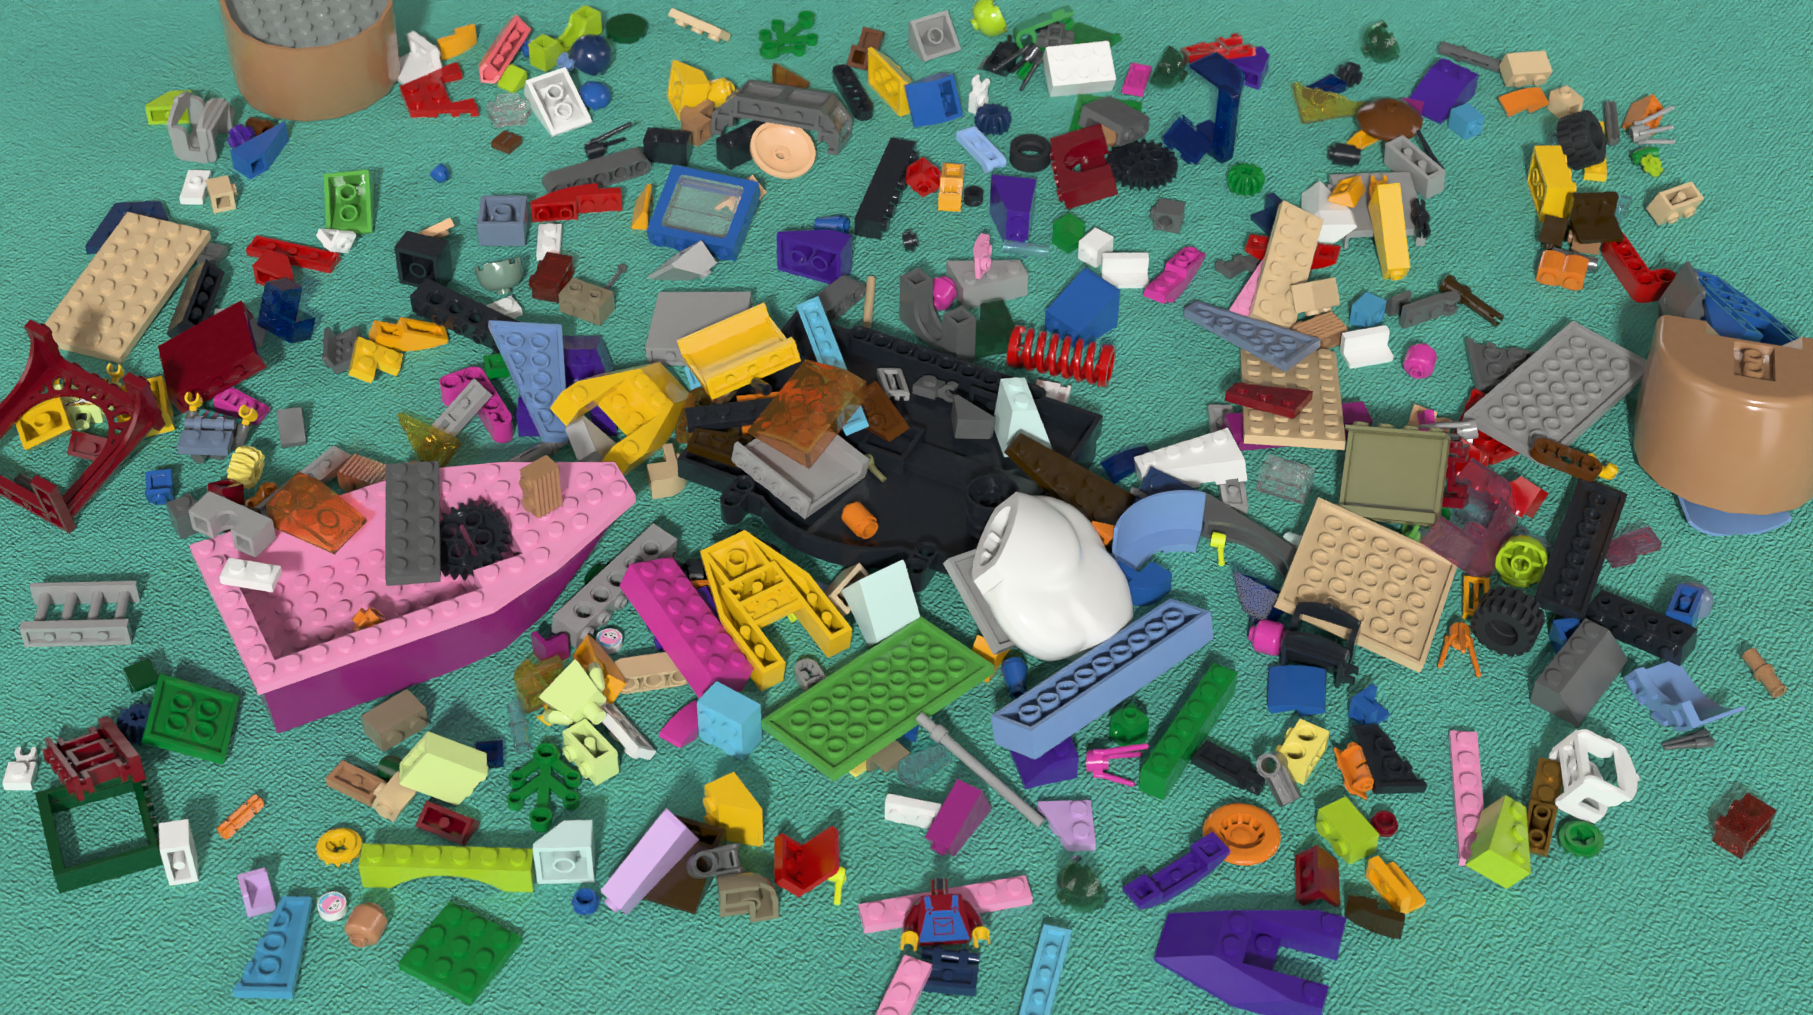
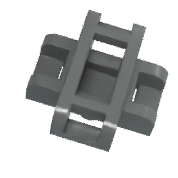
M1051 23L1048 25L1047 30L1042 29L1039 31L1037 46L1045 47L1046 49V47L1073 45L1075 40L1074 32L1066 30V23Z

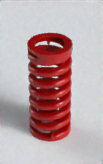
M1020 325L1014 327L1007 351L1008 367L1019 369L1024 365L1025 369L1029 372L1036 368L1039 374H1045L1049 370V374L1053 377L1061 373L1062 377L1066 380L1074 376L1077 382H1082L1086 378L1087 383L1090 385L1098 381L1097 386L1108 387L1115 364L1116 346L1102 345L1100 357L1093 372V361L1097 344L1095 341L1089 343L1087 356L1081 369L1084 340L1079 338L1076 342L1074 356L1068 368V357L1072 342L1071 336L1064 338L1062 352L1056 365V351L1060 338L1058 333L1052 335L1049 352L1045 361H1043L1047 332L1041 331L1035 354L1031 360V348L1035 330L1033 328L1027 330L1023 345L1021 344L1022 333H1025L1026 327ZM1022 348H1023V351H1022L1020 357H1018L1019 351H1021Z

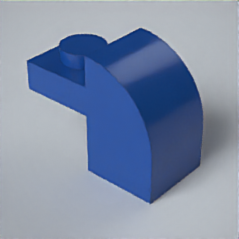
M1117 561L1126 576L1133 605H1153L1162 600L1171 591L1173 573L1151 561L1142 571L1138 572L1121 561Z

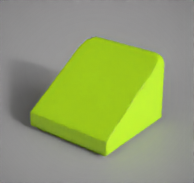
M510 64L498 81L497 87L512 94L516 93L525 86L527 80L526 71Z

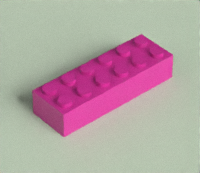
M672 557L630 564L619 587L700 699L716 681L736 692L742 691L754 668Z

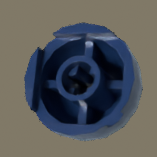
M586 34L577 38L568 51V58L570 60L572 57L575 61L573 65L583 73L595 76L597 73L604 75L612 61V50L603 37Z

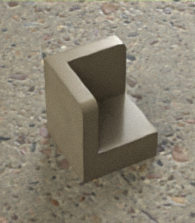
M895 740L867 759L866 770L871 773L879 767L884 772H888L893 768L902 774L909 768L910 752Z

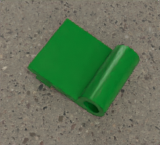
M1068 4L1020 22L1013 28V38L1021 49L1031 42L1036 44L1037 36L1034 31L1035 29L1072 16L1074 12ZM1023 34H1029L1027 38L1020 39Z
M1080 22L1075 23L1070 29L1074 32V44L1109 41V45L1112 47L1123 39L1119 33L1112 34Z

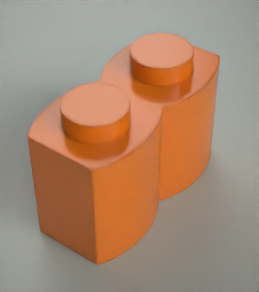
M1554 250L1543 251L1536 281L1550 286L1560 285L1569 290H1582L1589 260L1583 256L1565 255Z

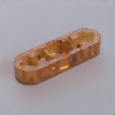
M704 388L692 389L688 394V399L675 425V437L680 443L688 444L693 432L688 433L685 408L711 405V398Z

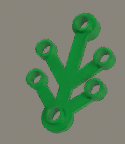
M801 11L798 14V23L786 33H784V22L782 20H772L771 30L776 33L777 40L771 41L772 35L770 30H760L759 40L763 42L759 49L760 55L768 60L775 59L784 53H793L798 57L804 56L806 54V46L802 43L805 42L807 46H816L818 44V36L815 33L796 35L803 29H811L813 27L815 14L811 11ZM785 44H794L792 46H784Z
M548 742L538 745L533 753V760L509 775L511 788L519 789L507 796V806L510 810L518 811L522 809L524 800L538 790L537 807L529 814L530 826L537 832H546L553 822L552 813L548 809L550 790L563 800L565 809L575 810L580 805L578 793L566 788L575 789L581 785L580 772L572 770L560 760L559 749L554 744ZM551 768L564 777L566 787L551 776ZM540 769L539 775L526 784V777Z

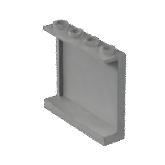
M1410 172L1330 175L1329 184L1325 186L1331 192L1340 180L1357 175L1361 176L1365 187V192L1357 205L1353 208L1348 207L1354 214L1357 228L1340 239L1344 249L1348 248L1349 238L1374 237L1368 208L1371 200L1369 194L1371 175H1374L1378 181H1382L1383 175H1386L1388 178L1387 184L1400 183L1406 236L1412 235L1415 246L1425 245L1426 238H1423L1422 232L1421 238L1417 237L1415 225L1412 223L1413 211L1411 202L1418 197Z
M659 292L645 346L648 364L661 362L663 366H687L682 359L676 340L754 307L751 292Z
M795 403L789 407L786 419L747 445L743 446L737 441L734 445L731 461L749 474L756 482L768 489L775 497H778L794 512H797L806 519L866 476L870 459L799 404Z

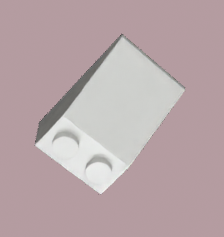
M566 67L526 80L524 94L533 112L551 137L592 124V120Z

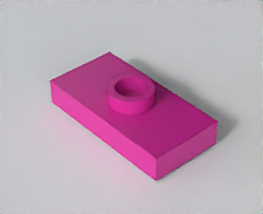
M1131 63L1122 93L1143 97L1152 73V66Z

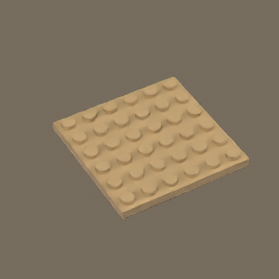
M1318 497L1274 607L1293 615L1298 602L1331 603L1336 608L1351 614L1361 621L1357 645L1420 673L1424 667L1459 560ZM1304 614L1302 616V620L1349 640L1352 629Z

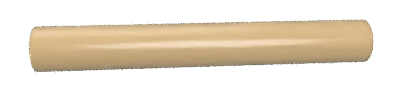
M873 276L867 277L862 326L867 328L872 326L876 279Z

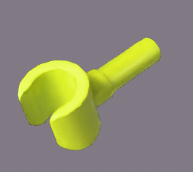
M1213 532L1210 546L1218 548V564L1223 566L1225 565L1224 548L1226 535Z
M839 866V871L828 879V881L835 882V905L841 904L842 888L846 882V870Z

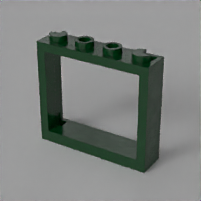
M127 776L128 780L124 782L119 777L94 785L95 792L89 794L88 791H84L85 800L80 802L74 794H68L65 785L35 792L59 894L163 865L160 856L159 836L155 837V833L159 832L156 815L150 816L149 812L155 811L151 795H144L145 791H149L146 779L134 783L131 777ZM135 791L148 845L66 868L53 813Z

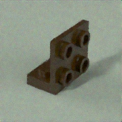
M1616 191L1574 193L1571 195L1567 216L1580 244L1612 243L1624 240V235L1615 217L1619 199Z

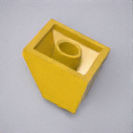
M672 60L667 98L680 121V112L684 106L693 109L707 99L708 93L711 92L710 80H707L703 71L677 60Z

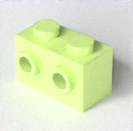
M586 718L563 731V753L569 762L573 761L578 766L584 778H589L597 786L619 773L616 749Z

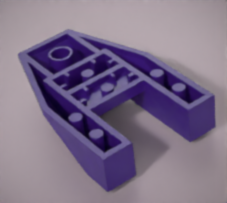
M562 336L566 389L577 381L615 371L601 336ZM519 395L516 413L518 435L540 436L521 395ZM598 405L591 409V422L607 436H617L618 426Z
M1221 910L1168 913L1155 953L1154 962L1235 1008L1261 1015H1323L1329 985L1273 970L1280 946L1337 961L1347 917L1320 910Z

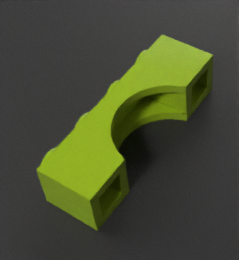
M583 5L570 15L568 26L560 37L553 39L541 34L528 43L530 65L547 72L557 65V59L563 52L568 53L577 38L586 34L600 35L602 33L601 12Z

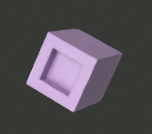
M266 868L237 875L248 918L276 909Z

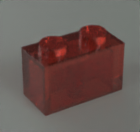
M552 252L545 254L543 260L538 262L535 274H532L529 279L532 298L559 303L558 294L575 275L573 256Z

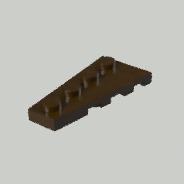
M695 428L687 444L686 451L739 468L731 461L734 445L738 441L741 445L745 446L753 440H751L752 436L748 435L731 437L728 432Z

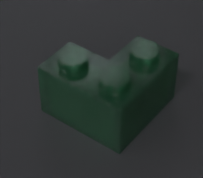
M1003 300L980 304V320H976L975 359L1003 354L1008 351L1015 324Z

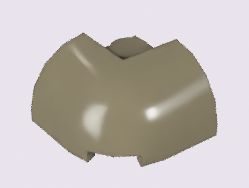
M753 872L716 876L720 917L749 913L750 923L779 919L778 897L769 879Z

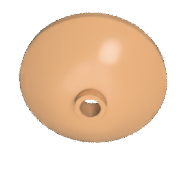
M767 122L756 129L750 141V152L755 163L763 171L777 178L793 179L800 177L810 170L815 160L816 152L813 141L801 128Z

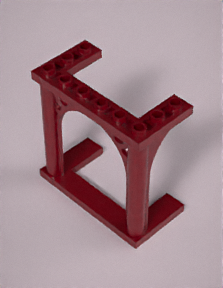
M30 319L24 326L30 339V352L26 367L13 390L0 403V439L29 409L41 402L59 397L81 398L100 408L108 421V438L99 456L63 496H61L56 485L38 475L30 482L35 494L0 475V496L70 534L76 528L73 518L152 428L160 432L166 424L162 417V411L157 405V398L151 390V384L145 377L140 375L137 377L128 372L122 379L128 393L124 392L117 384H109L98 374L85 371L78 363H70L65 360L60 354L59 345L52 336V330L46 324H38ZM58 378L66 381L64 388L61 390L53 388L54 381ZM74 385L78 389L72 390L71 387ZM47 387L48 392L45 394H41L43 391H45L44 388ZM110 406H113V408H115V410H114V411H111V410H109L108 408H109ZM122 414L131 416L128 421L123 423L114 421L117 416ZM117 430H121L119 435L115 434Z

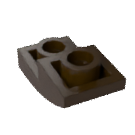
M1348 895L1345 917L1348 920L1373 933L1401 940L1405 913L1377 909V899Z

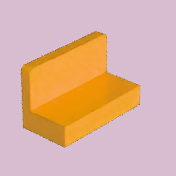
M1379 856L1369 859L1365 877L1393 911L1407 914L1425 905L1426 899L1395 862L1385 864Z

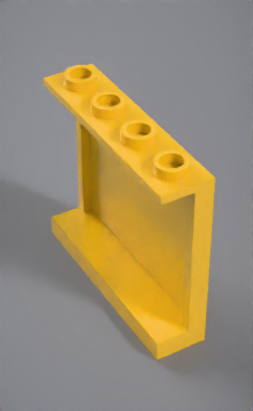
M761 303L676 340L683 361L712 400L750 384L751 380L755 377L761 379L801 361L794 339L792 337L787 339L769 317L765 303Z

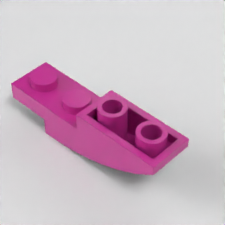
M1185 246L1166 263L1165 271L1145 288L1143 296L1163 304L1166 302L1173 303L1190 284L1203 263L1206 254L1198 251L1197 248Z

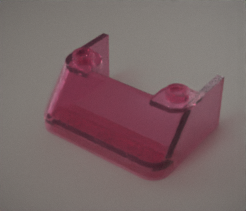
M1471 458L1457 475L1456 484L1468 485L1467 494L1493 511L1486 528L1479 523L1468 522L1461 529L1440 516L1420 543L1469 575L1489 578L1496 568L1497 552L1503 542L1512 536L1518 524V517L1509 482L1474 458Z

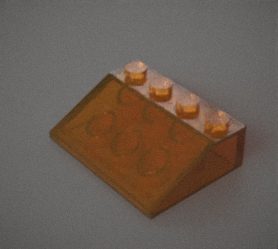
M805 359L747 432L810 469L867 398L866 381L846 369Z

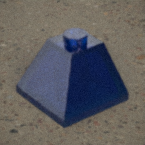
M1238 571L1234 572L1233 577L1241 607L1244 612L1250 614L1249 620L1256 624L1262 619L1276 622L1285 613L1274 607L1280 593L1279 590L1252 575Z

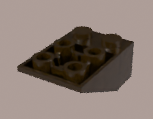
M674 814L699 840L651 889L643 900L696 915L714 877L704 879L691 877L686 869L687 860L692 855L701 851L727 845V831L724 828ZM698 858L696 861L697 869L705 873L708 868L705 859Z

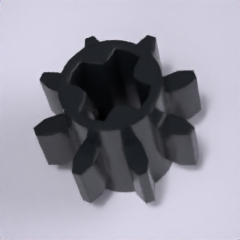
M1349 61L1346 62L1345 66L1340 64L1336 77L1340 78L1338 82L1349 88H1353L1354 84L1359 85L1364 74L1360 72L1361 66Z

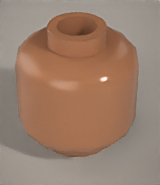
M371 902L355 906L344 926L349 941L360 948H364L366 945H376L388 924L385 911L377 904Z

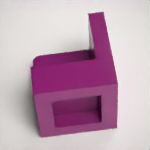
M537 631L531 633L533 654L547 669L570 657L568 637L565 633L559 636L554 634L545 640Z

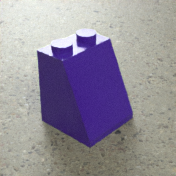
M991 175L989 213L1005 246L1028 248L1035 214L1037 179Z

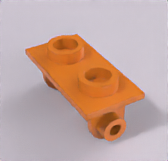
M1356 742L1349 743L1344 751L1335 747L1336 764L1342 771L1345 788L1352 795L1356 794L1367 800L1368 797L1365 791L1373 788L1374 780L1368 765L1363 764L1366 762L1362 747L1357 745Z

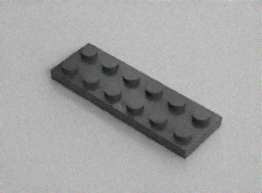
M439 461L386 464V586L441 582Z

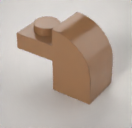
M708 99L693 109L684 106L680 112L681 130L691 132L692 144L697 147L712 137L711 122L714 108L713 102Z

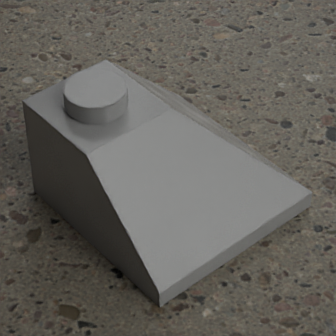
M701 240L676 253L648 275L650 280L691 281L697 277L701 280L712 273L710 268L717 262Z

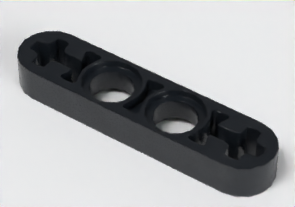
M836 65L832 69V79L853 116L859 121L870 120L873 117V104L852 69L847 65Z

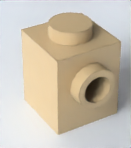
M1566 85L1550 91L1547 109L1560 119L1561 117L1580 112L1584 98Z
M228 175L205 180L213 213L236 209L234 197H237L238 194L235 183L230 184Z
M397 771L388 783L383 780L373 794L377 797L372 807L383 818H388L395 822L413 801L418 791L399 785V772Z

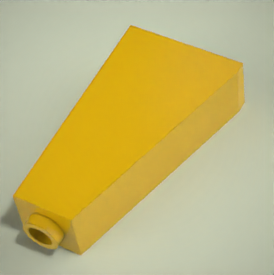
M1400 183L1381 184L1376 186L1368 208L1383 279L1397 281L1406 277L1410 269Z

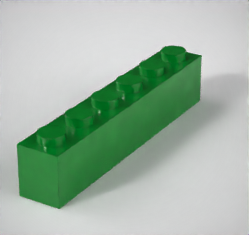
M1217 663L1212 664L1141 768L1140 791L1164 801L1190 762L1191 757L1198 750L1235 695L1238 672Z

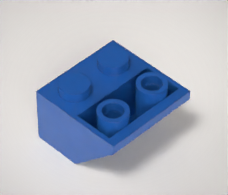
M940 72L904 85L914 127L945 123L963 116L953 74Z

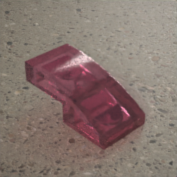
M1650 526L1643 527L1611 541L1606 560L1612 568L1636 563L1638 555L1660 550L1662 542Z

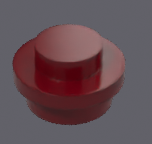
M1379 811L1371 818L1370 824L1379 833L1380 837H1391L1396 834L1398 821L1393 813Z

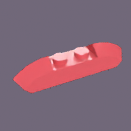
M516 14L503 27L479 64L481 82L495 84L501 78L530 33L531 29Z

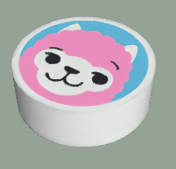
M608 628L601 630L596 636V642L607 654L616 653L623 646L622 634L616 629Z
M329 892L322 895L317 902L320 917L326 921L341 919L347 912L346 898L338 892Z

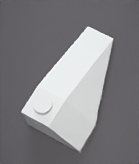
M1319 181L1302 193L1301 209L1324 219L1318 243L1332 245L1357 228L1353 212L1347 206L1329 202L1328 198L1332 192Z

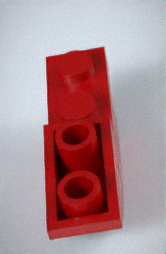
M598 183L573 186L548 193L530 202L532 222L578 219L577 214L622 211L621 187L598 189Z

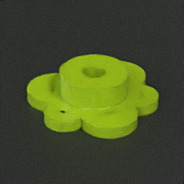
M1650 154L1641 158L1640 162L1644 166L1645 172L1650 173L1653 177H1658L1663 172L1662 163L1659 158L1653 157Z

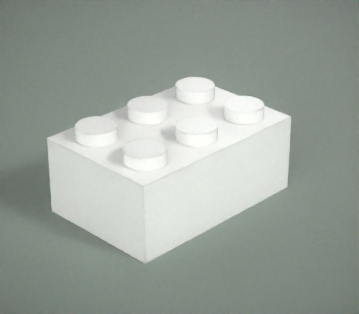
M1109 41L1046 47L1042 59L1049 97L1112 91L1116 76Z

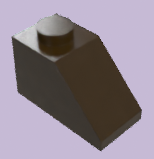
M1546 214L1539 238V244L1543 245V249L1552 250L1553 247L1562 249L1569 228V220Z

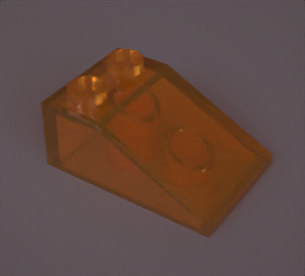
M298 472L266 503L268 517L273 520L275 529L334 555L367 522L365 516L323 482L302 472Z

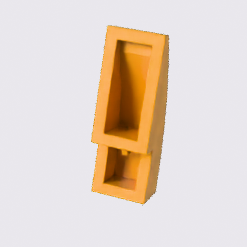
M943 163L940 177L938 211L961 212L965 164Z
M403 317L399 318L397 324L374 320L368 333L370 341L396 352L423 350L444 345L448 342L444 326Z
M587 634L573 653V658L582 666L592 663L594 656L604 666L603 676L605 682L603 694L607 698L606 702L612 705L626 685V682L610 656Z

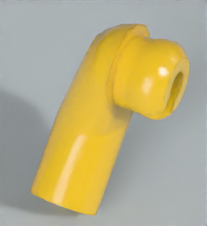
M1594 453L1587 454L1597 459ZM1608 463L1606 467L1602 465V471L1598 477L1611 480L1618 473V467L1612 463Z

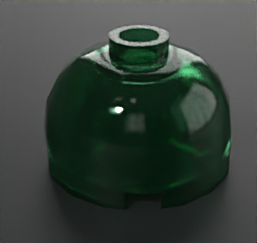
M1383 20L1370 25L1362 38L1364 45L1361 46V50L1366 58L1370 57L1377 63H1388L1400 57L1398 55L1400 49L1392 32L1389 33L1385 30L1388 25Z
M1168 45L1149 82L1161 89L1174 88L1178 82L1183 83L1188 74L1185 71L1187 63L1184 55L1176 48Z
M1075 855L1059 869L1056 877L1059 891L1055 895L1064 908L1069 905L1076 912L1083 914L1092 913L1109 903V899L1101 897L1105 891L1088 865L1082 867L1078 863L1082 858L1079 855Z

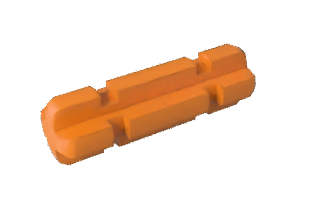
M254 794L246 800L247 804L243 803L227 818L228 821L224 820L217 827L220 837H223L225 840L232 837L236 833L235 829L238 831L254 816L253 813H258L264 807L263 799Z

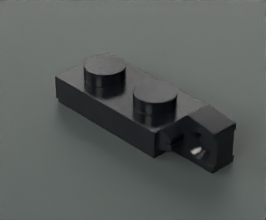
M1208 740L1191 757V764L1236 788L1246 789L1257 796L1265 789L1266 780L1264 777L1256 774L1257 771L1252 768L1253 764Z

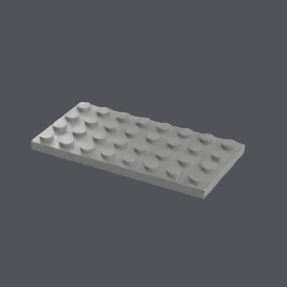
M1572 321L1464 413L1463 421L1476 419L1478 430L1539 465L1546 467V465L1535 461L1530 455V449L1538 438H1546L1569 447L1643 380L1647 360Z

